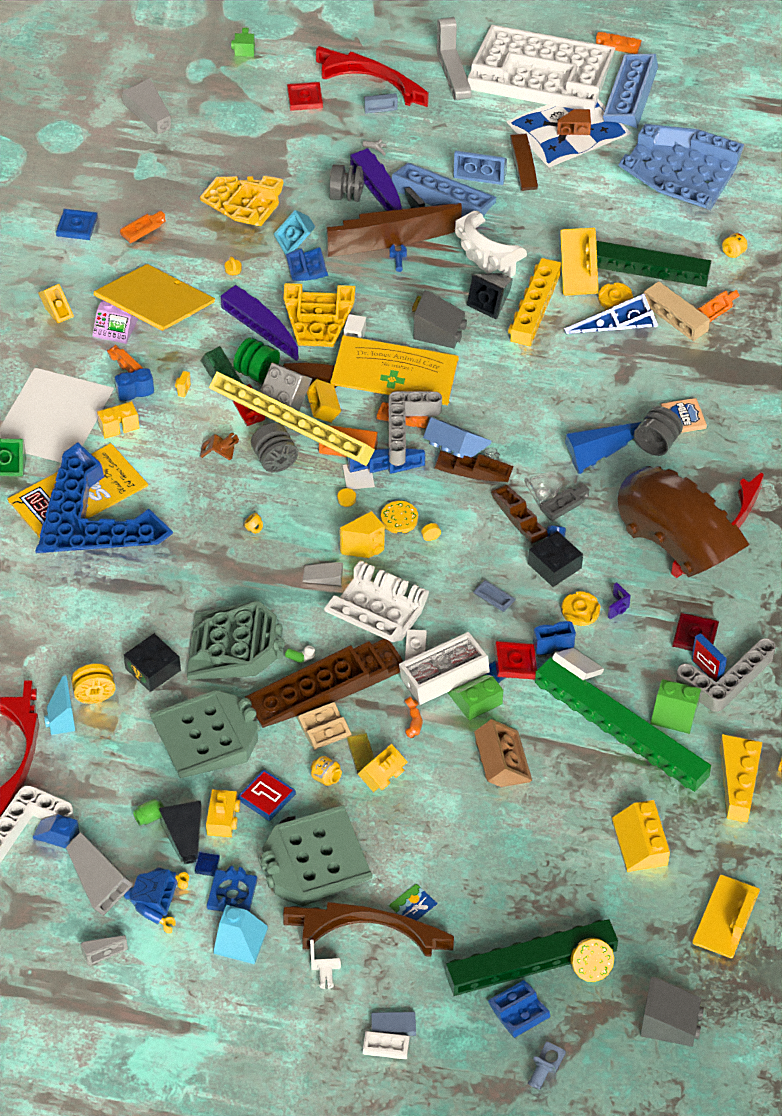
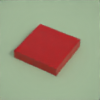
M320 82L287 84L290 111L323 108Z
M495 642L494 651L497 677L535 680L537 665L534 644Z

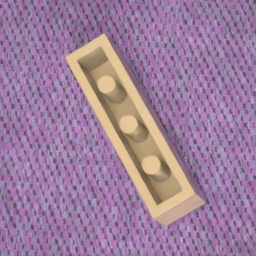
M657 282L644 291L650 309L693 342L708 332L710 319L661 282Z

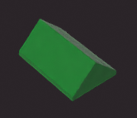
M0 438V476H24L26 462L24 439Z

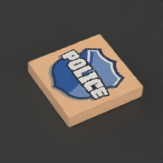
M696 398L661 404V407L672 410L681 419L683 425L681 433L706 429L707 424Z

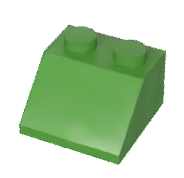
M483 675L449 691L448 694L470 721L502 705L504 690L493 676Z
M662 679L651 724L690 734L699 704L701 689Z

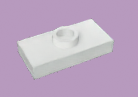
M407 630L405 661L426 651L427 630Z
M366 1031L363 1054L407 1059L410 1036Z

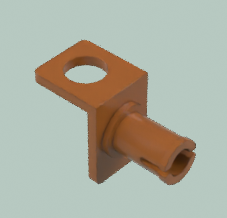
M230 433L226 438L222 439L214 434L202 444L200 457H205L213 450L226 459L231 460L234 445L239 442L238 436Z

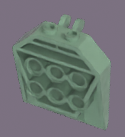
M259 601L196 613L187 679L256 676L276 659L283 658L285 640L279 637L283 633L282 624L278 622L277 616Z
M214 690L150 713L152 722L180 778L248 762L258 741V731H260L257 720H253L257 714L255 709L251 707L250 699H242Z
M344 805L275 825L262 848V857L259 858L261 869L267 872L266 881L268 887L273 888L275 895L300 906H306L373 877ZM323 853H329L330 855H329V856H324V855H322V854H323ZM300 860H305L306 862H305V863H300V862H298V861H300ZM329 871H336L338 873L332 874ZM306 878H312V879H314V880H312V881H307V880H305V879H306Z

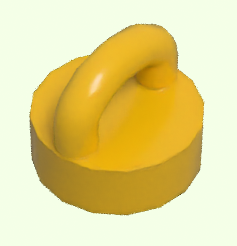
M230 256L229 260L225 262V272L228 275L234 276L241 273L242 264L239 260Z
M253 513L244 521L243 526L248 531L255 534L259 533L263 528L262 517L258 513Z

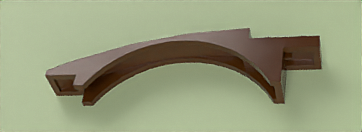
M327 902V909L318 907L300 908L298 906L284 907V925L304 926L302 936L303 949H310V940H314L315 943L332 930L357 923H373L393 928L409 937L420 948L425 957L432 956V949L449 951L454 949L453 935L395 913L365 906Z

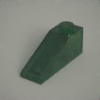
M221 346L205 353L200 360L212 379L216 372H219L243 384Z

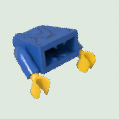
M158 867L148 873L138 875L134 887H131L124 894V897L132 902L138 913L157 925L159 923L162 924L164 932L172 933L173 929L166 924L175 926V919L173 917L163 918V915L166 916L176 885L180 889L188 887L189 875L186 872L176 875V872Z

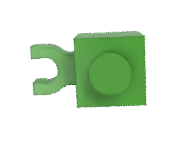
M242 28V33H235V40L231 41V49L235 51V56L254 57L255 36L254 34H249V28Z

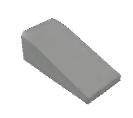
M343 563L305 565L303 582L341 586Z
M125 935L80 943L82 954L88 966L128 949Z

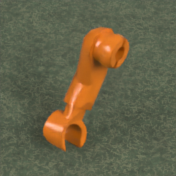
M410 696L404 701L410 708L412 721L410 727L405 732L409 738H414L415 735L418 736L420 734L423 720L419 709L416 708L418 702Z

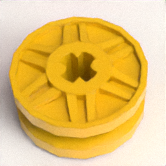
M103 664L85 665L78 668L71 677L74 696L83 703L93 704L102 702L112 696L115 691L112 670Z

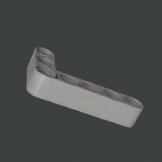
M448 17L437 20L438 58L454 100L469 99L472 96L471 87L456 50L455 17Z
M397 391L389 395V462L392 465L399 466L406 461V416L440 415L442 412V395L440 393Z
M768 638L759 640L717 682L694 666L682 664L677 670L676 683L700 688L699 702L712 711H721L772 662L775 643Z

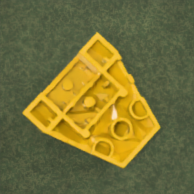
M238 176L216 177L200 196V200L234 221L262 226L278 206V196L282 191L284 182L283 179L271 176H263L262 180H254L253 176H248V180H238Z
M285 283L284 303L298 346L334 347L354 305L355 286L338 285L337 293L303 292L302 284Z

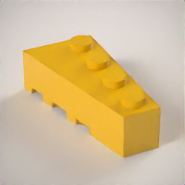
M722 734L719 749L723 770L727 819L748 822L762 742Z

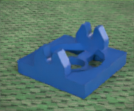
M233 866L227 868V871L216 870L207 909L224 912L226 905H230L250 912L258 881L257 876L246 874L242 867H239L238 870H235ZM232 880L231 886L226 889L218 888L224 881ZM239 881L247 886L248 892L240 891L238 888ZM230 890H236L239 893L236 898H229L226 894ZM217 895L224 896V897H222L220 900H218ZM239 899H245L242 903L238 904L236 902Z

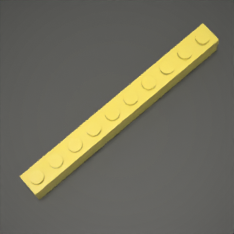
M216 372L209 386L213 391L367 466L375 450L219 372Z

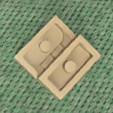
M335 702L297 717L305 736L314 750L352 735L344 717H341Z

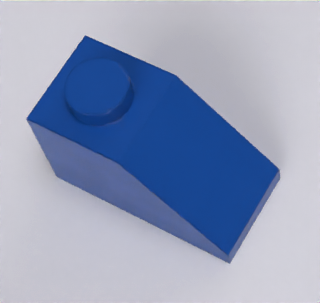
M59 814L42 819L33 835V839L66 849L71 840L80 833L78 821Z

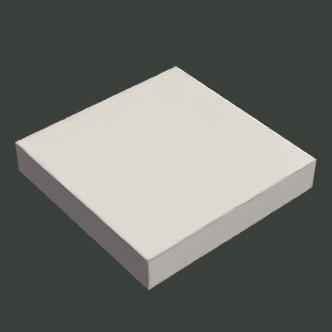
M575 648L556 652L552 658L582 680L601 675L604 671L603 667Z

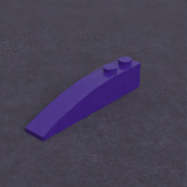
M368 148L351 154L350 166H354L355 174L357 166H362L364 185L386 211L401 210V201L395 185L385 170L384 165L377 160L376 155L372 154Z
M237 285L221 295V308L295 361L299 359L298 346L289 331L257 298L252 297Z

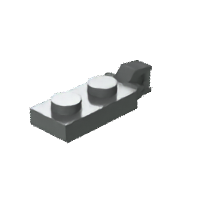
M586 485L577 490L569 488L541 504L540 510L551 521H554L581 505L589 497L590 489Z

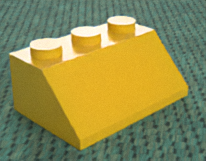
M654 800L633 803L612 817L627 872L668 866L670 851Z

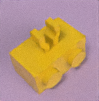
M391 744L365 766L358 775L373 793L378 788L382 791L391 783L388 780L392 776L397 778L405 771L403 766L408 762Z
M212 789L206 821L207 835L232 838L233 829L237 830L238 817H235L236 812H240L241 800H237V791Z

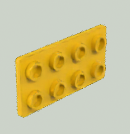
M595 228L561 230L563 295L598 294Z
M720 875L692 943L723 956L733 958L760 889Z

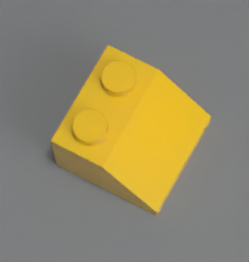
M372 511L340 527V552L342 555L370 558L384 551L385 526Z

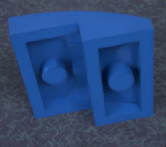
M320 247L305 253L302 249L286 254L293 281L314 280L329 276Z
M525 980L488 1000L498 1019L514 1038L550 1018V1011L537 999V993Z

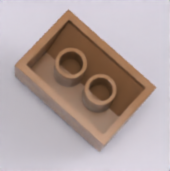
M491 719L474 731L476 744L481 756L480 760L485 770V778L489 783L505 787L532 781L517 730Z

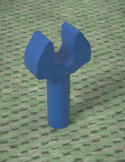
M403 244L400 251H396L394 245L390 247V257L395 258L397 272L403 270L402 258L407 257V248Z

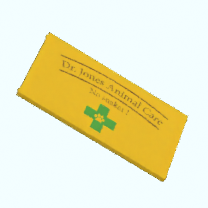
M345 335L341 338V345L332 379L330 380L331 384L390 395L392 392L397 391L438 392L442 395V405L448 406L459 356Z

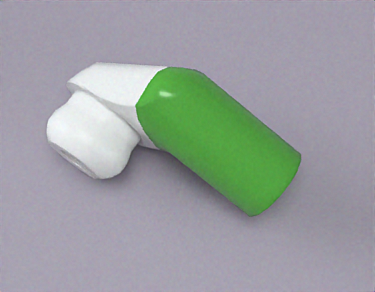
M307 646L302 652L288 648L285 657L302 663L314 658L315 648Z

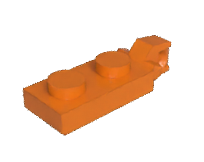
M598 32L596 36L597 44L616 47V51L638 54L642 42L640 39L606 32Z
M162 211L154 215L146 214L121 228L120 234L131 244L166 222L165 214Z
M737 290L728 293L727 291L720 292L698 307L697 310L705 314L711 322L732 308V301L740 295Z
M116 345L107 350L111 360H117L119 366L123 370L126 369L128 373L143 369L125 350L118 348Z
M383 402L377 413V419L389 422V403ZM406 416L407 426L427 428L429 416Z

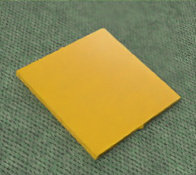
M149 264L95 290L93 294L162 331L215 302V298Z

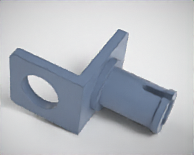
M546 1042L539 1057H533L537 1067L528 1084L541 1090L548 1072L556 1074L566 1051ZM549 1050H554L558 1053V1059L555 1062H548L545 1059V1055Z

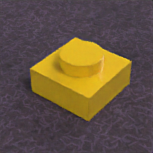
M183 371L180 378L178 377L175 387L178 390V396L181 397L186 396L191 386L190 372Z

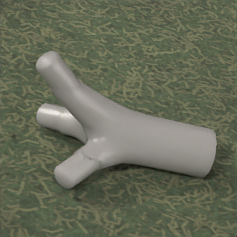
M381 139L376 142L363 141V147L376 149L383 156L386 155L381 148L386 147V143H381Z

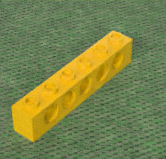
M541 258L540 263L535 265L534 276L530 277L529 288L526 287L524 292V300L521 299L519 303V312H515L514 324L511 323L508 333L511 334L510 342L527 346L532 345L560 278L561 262Z

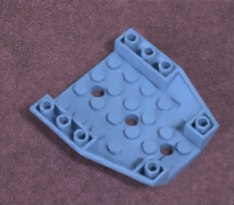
M645 124L638 134V144L630 155H624L619 163V167L663 195L711 211L736 170L744 144L699 129Z

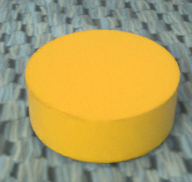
M349 488L340 490L337 495L338 503L344 507L354 505L356 502L355 491Z
M430 523L422 528L421 534L424 540L432 541L440 536L441 530L438 524Z

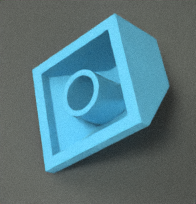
M294 210L274 233V236L286 255L299 247L314 230L315 225L309 216Z
M67 675L62 676L47 706L48 715L44 716L46 728L50 727L51 735L75 731Z
M226 905L219 922L214 954L255 964L268 926L248 910Z

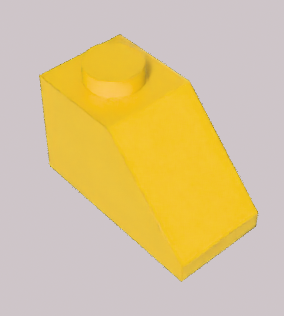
M60 284L38 292L45 309L57 324L74 316Z

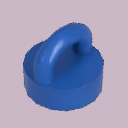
M547 526L548 537L557 531L565 537V527Z

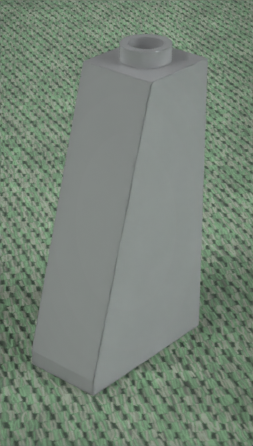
M148 78L122 91L123 104L156 134L159 135L171 128L170 114L151 79Z
M80 832L71 840L66 849L92 907L104 916L133 884L90 839Z

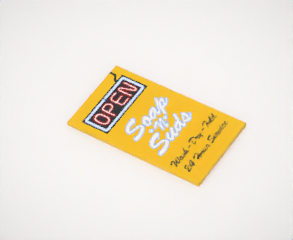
M111 443L91 454L101 463L104 478L89 489L85 519L98 514L148 486V483ZM58 472L7 498L8 502L39 538L43 522L46 519L51 494L55 488Z

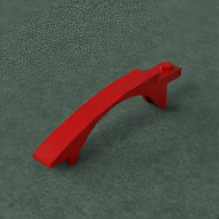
M321 46L317 47L316 62L322 64L323 79L327 80L344 74L376 76L395 86L402 94L405 105L410 106L412 103L428 107L429 92L398 71L376 60L351 51L346 55Z
M763 473L758 474L750 482L744 478L739 481L741 489L738 490L741 510L731 523L732 525L736 524L740 528L746 520L761 490ZM675 560L672 565L671 574L678 578L685 573H683L681 566Z
M24 680L23 697H0V714L13 721L20 728L26 739V751L20 767L5 784L0 786V817L19 790L24 786L35 754L39 719L36 713V706L33 705V701L37 700V688H33L32 680Z

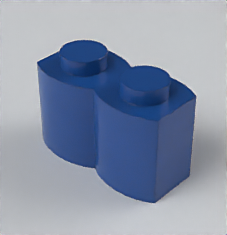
M148 368L138 369L133 373H121L114 377L119 401H129L136 397H146L154 393L153 377Z
M562 621L554 625H540L534 628L533 644L536 654L546 655L554 651L574 648L576 632L573 623Z

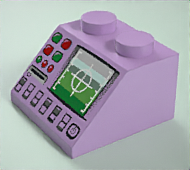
M102 300L96 313L93 337L127 344L138 318Z

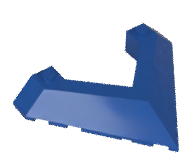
M76 443L63 453L61 467L57 473L55 488L51 494L46 519L43 522L39 544L35 552L49 553L157 545L171 536L173 531L150 509H147L137 518L126 519V521H115V519L88 521V519H85L89 489L104 478L101 463L80 443Z

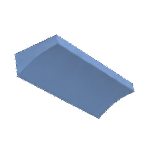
M656 54L624 55L603 114L605 122L622 123L638 129L658 69Z
M409 162L392 174L395 188L401 194L405 195V188L410 187L426 204L431 206L461 203V218L472 211H479L484 217L487 211L496 203L497 197Z

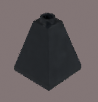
M502 273L474 274L471 280L467 306L497 319L510 293L513 278Z
M201 800L159 808L161 826L180 861L184 862V864L196 862V859H198L202 820Z

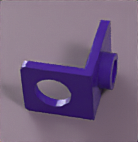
M617 582L614 583L613 596L618 601L609 606V619L618 614H623L630 606L631 595ZM618 590L622 593L623 598L619 595Z

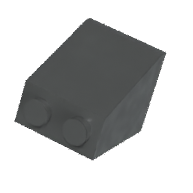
M424 290L414 314V340L455 349L457 342L460 343L462 330H465L467 326L465 312L433 293Z
M651 977L641 1037L693 1047L694 1039H699L701 1026L697 1025L698 1019L702 1020L704 1007L700 1006L701 997L658 978Z

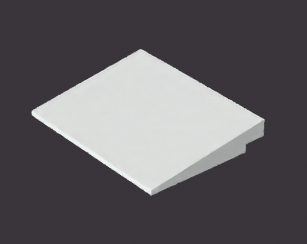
M491 25L472 63V70L468 76L471 90L571 109H590V112L593 113L616 47Z

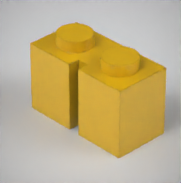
M316 379L307 391L313 417L331 423L341 412L334 385Z
M132 401L97 411L99 428L104 439L120 435L119 423L121 422L123 433L139 429L138 413Z

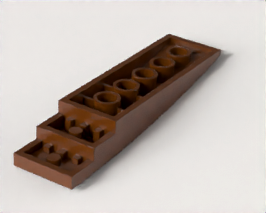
M462 204L359 214V219L343 220L342 226L327 227L328 257L390 248L392 245L397 247L402 244H411L454 233L456 220L460 219L462 215Z
M382 639L374 644L368 641L356 648L350 645L245 696V698L250 699L251 707L255 709L257 714L256 718L262 728L340 700L400 673L399 664L404 661L391 641L387 639Z

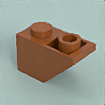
M573 109L561 117L557 124V135H590V109Z

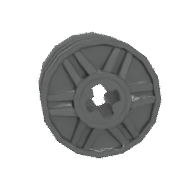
M333 164L330 177V200L342 201L344 193H347L348 201L352 200V195L354 194L355 202H360L364 188L362 166H357L356 174H354V166H350L349 172L346 173L345 165Z
M661 406L653 407L634 432L635 441L641 449L651 455H665L673 445V442L683 430L682 421L677 414L668 408Z
M270 423L262 426L251 438V447L258 456L263 468L268 472L283 471L289 468L298 457L297 447L286 428L280 423Z

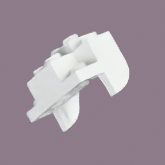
M472 211L456 220L455 234L461 238V246L466 251V256L469 260H472L487 274L497 269L509 277L516 274V262L527 256L524 248L518 245L497 243L480 234L476 228L484 223L485 219L479 211Z

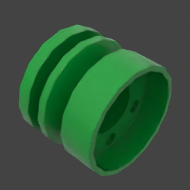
M249 337L237 349L233 368L238 373L249 376L250 379L263 384L271 363L279 365L280 353L277 349L264 345L263 342L253 337Z

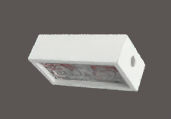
M469 632L399 664L401 680L420 705L490 672L488 656Z

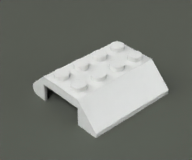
M360 560L354 568V579L340 598L335 595L332 597L324 611L391 642L402 641L407 634V630L411 629L422 613L429 591L424 588L419 589V586L414 585L407 598L404 595L408 587V581H402L401 578L388 572L385 573L383 570H380L375 581L371 582L375 568Z

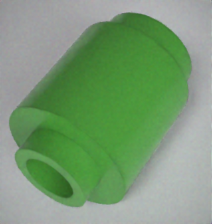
M154 798L137 806L136 810H133V815L138 825H147L160 819L159 808L164 807L161 800L157 801Z

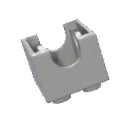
M271 363L260 393L300 411L312 378L292 371L282 365Z

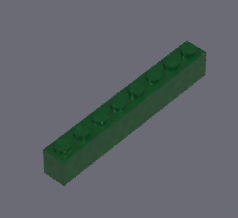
M596 241L597 268L707 287L712 260Z
M610 919L597 920L589 925H578L563 932L556 931L552 935L535 937L523 943L516 942L511 946L495 948L487 953H476L461 960L454 959L446 963V977L453 996L569 965L571 964L572 951L579 945V942L587 938H598L607 943L613 952H616L618 938Z

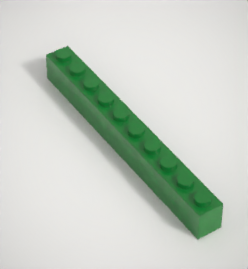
M552 657L536 671L535 683L539 688L552 694L555 699L561 700L571 710L583 715L587 721L599 726L602 731L615 737L618 742L631 748L634 753L646 758L652 765L662 769L668 776L681 782L684 787L695 792L709 778L711 765L588 681L582 680L558 664Z

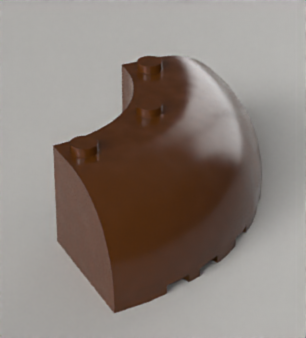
M661 466L638 468L625 478L618 493V509L626 530L633 538H646L660 545L677 561L687 577L712 568L750 545L736 524L732 525L726 518L728 516L727 512L719 509L715 505L716 500L707 492L702 493L697 489L698 485L687 477H679L678 472L674 470H663Z

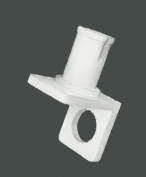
M310 940L311 970H319V987L325 989V980H327V986L330 989L334 986L332 969L341 968V959L314 960V940Z

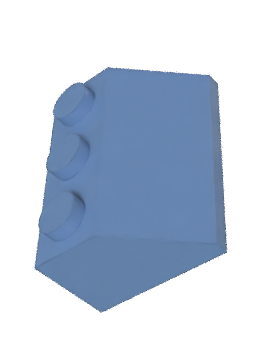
M455 151L454 178L499 185L504 184L507 172L506 158Z
M432 417L423 437L430 441V445L438 448L441 445V450L449 453L454 451L453 455L463 458L464 455L473 457L492 442L468 430Z

